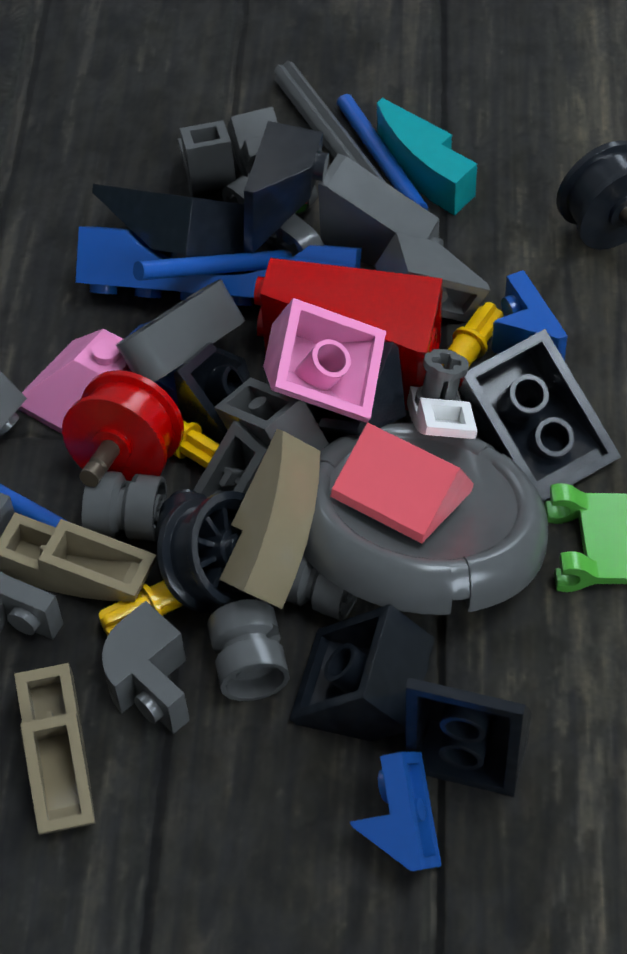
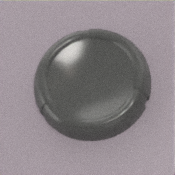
M413 423L387 424L380 428L461 468L474 483L472 492L422 544L330 497L332 487L360 436L346 434L320 451L316 505L303 555L320 574L348 593L380 606L391 604L397 610L404 612L436 615L450 614L452 600L465 599L467 611L472 612L494 606L515 596L529 585L541 569L546 556L549 533L548 518L542 498L522 468L507 455L496 451L490 444L477 438L466 439L423 435L417 431Z

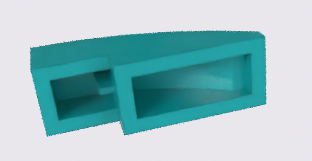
M384 98L377 102V133L415 188L430 201L455 216L476 196L477 163L452 150V134Z

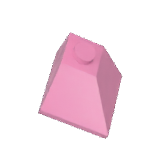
M293 298L273 322L263 368L271 390L367 423L371 419L386 331Z
M101 329L73 340L22 392L27 399L18 410L62 434V424L66 413L75 402L81 399L83 391L93 378L101 373L113 370L132 372L116 346L123 338L105 329Z

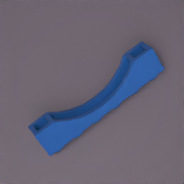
M79 226L76 283L90 284L89 292L117 294V287L120 286L135 288L134 296L147 298H162L163 290L179 291L180 300H184L205 286L221 279L236 305L253 306L256 279L258 276L265 277L266 270L246 274H211L138 281L133 274L135 262L170 259V257L159 250L151 249L131 229ZM315 244L309 245L289 260L360 268L362 248Z

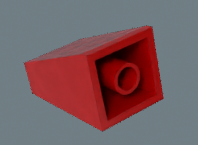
M270 258L265 277L258 276L255 283L254 304L261 306L257 321V336L264 337L266 355L272 324L293 298L385 330L384 342H394L399 347L405 410L409 411L407 399L410 386L421 387L424 383L426 370L423 366L425 354L434 349H440L443 278Z

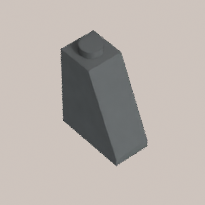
M337 154L327 169L324 181H319L320 236L324 245L362 248L361 262L375 266L396 232L437 241L444 246L443 239L439 238V218L347 156Z

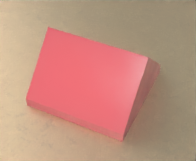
M367 422L332 487L330 497L422 544L472 492L474 483L461 468Z

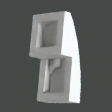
M410 386L407 406L411 420L419 433L432 436L476 439L477 427L470 402L461 401V399L460 401L420 397L419 405L417 406L415 395L420 387Z

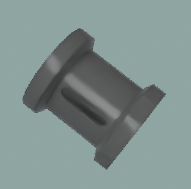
M434 349L426 353L423 361L426 374L423 386L416 391V405H419L420 397L460 401L457 391L460 379L466 376L469 363L467 359L447 349Z

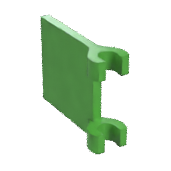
M552 484L549 489L551 501L545 502L548 523L561 524L579 518L584 554L574 551L560 553L561 568H555L554 571L556 591L573 592L594 584H627V494L585 493L569 484Z

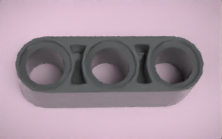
M219 279L198 290L118 342L116 346L133 373L140 374L155 382L184 364L207 343H215L245 322V319L223 281Z

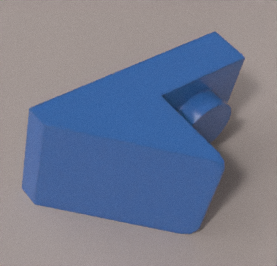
M522 270L506 277L505 297L501 299L504 317L495 320L493 323V352L499 354L546 329L565 361L568 335L525 271Z
M398 752L380 756L382 769L378 773V787L383 801L389 806L390 814L351 821L350 825L410 871L442 866L422 752Z

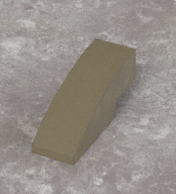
M277 429L231 524L242 530V533L219 580L280 609L283 608L296 578L310 533L319 483L320 451L283 430Z
M15 512L0 537V571L37 588L81 598L135 602L156 562V554L60 519L55 528Z
M69 663L14 673L22 719L20 725L38 834L43 835L96 824L74 677Z

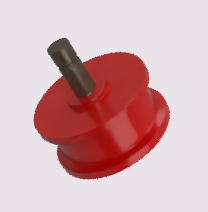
M113 370L97 375L87 385L81 399L75 402L66 413L62 424V435L69 454L83 469L79 475L80 480L86 486L95 487L107 471L122 472L126 481H131L135 474L160 476L166 466L167 459L176 452L183 440L184 422L174 400L158 384L140 374Z

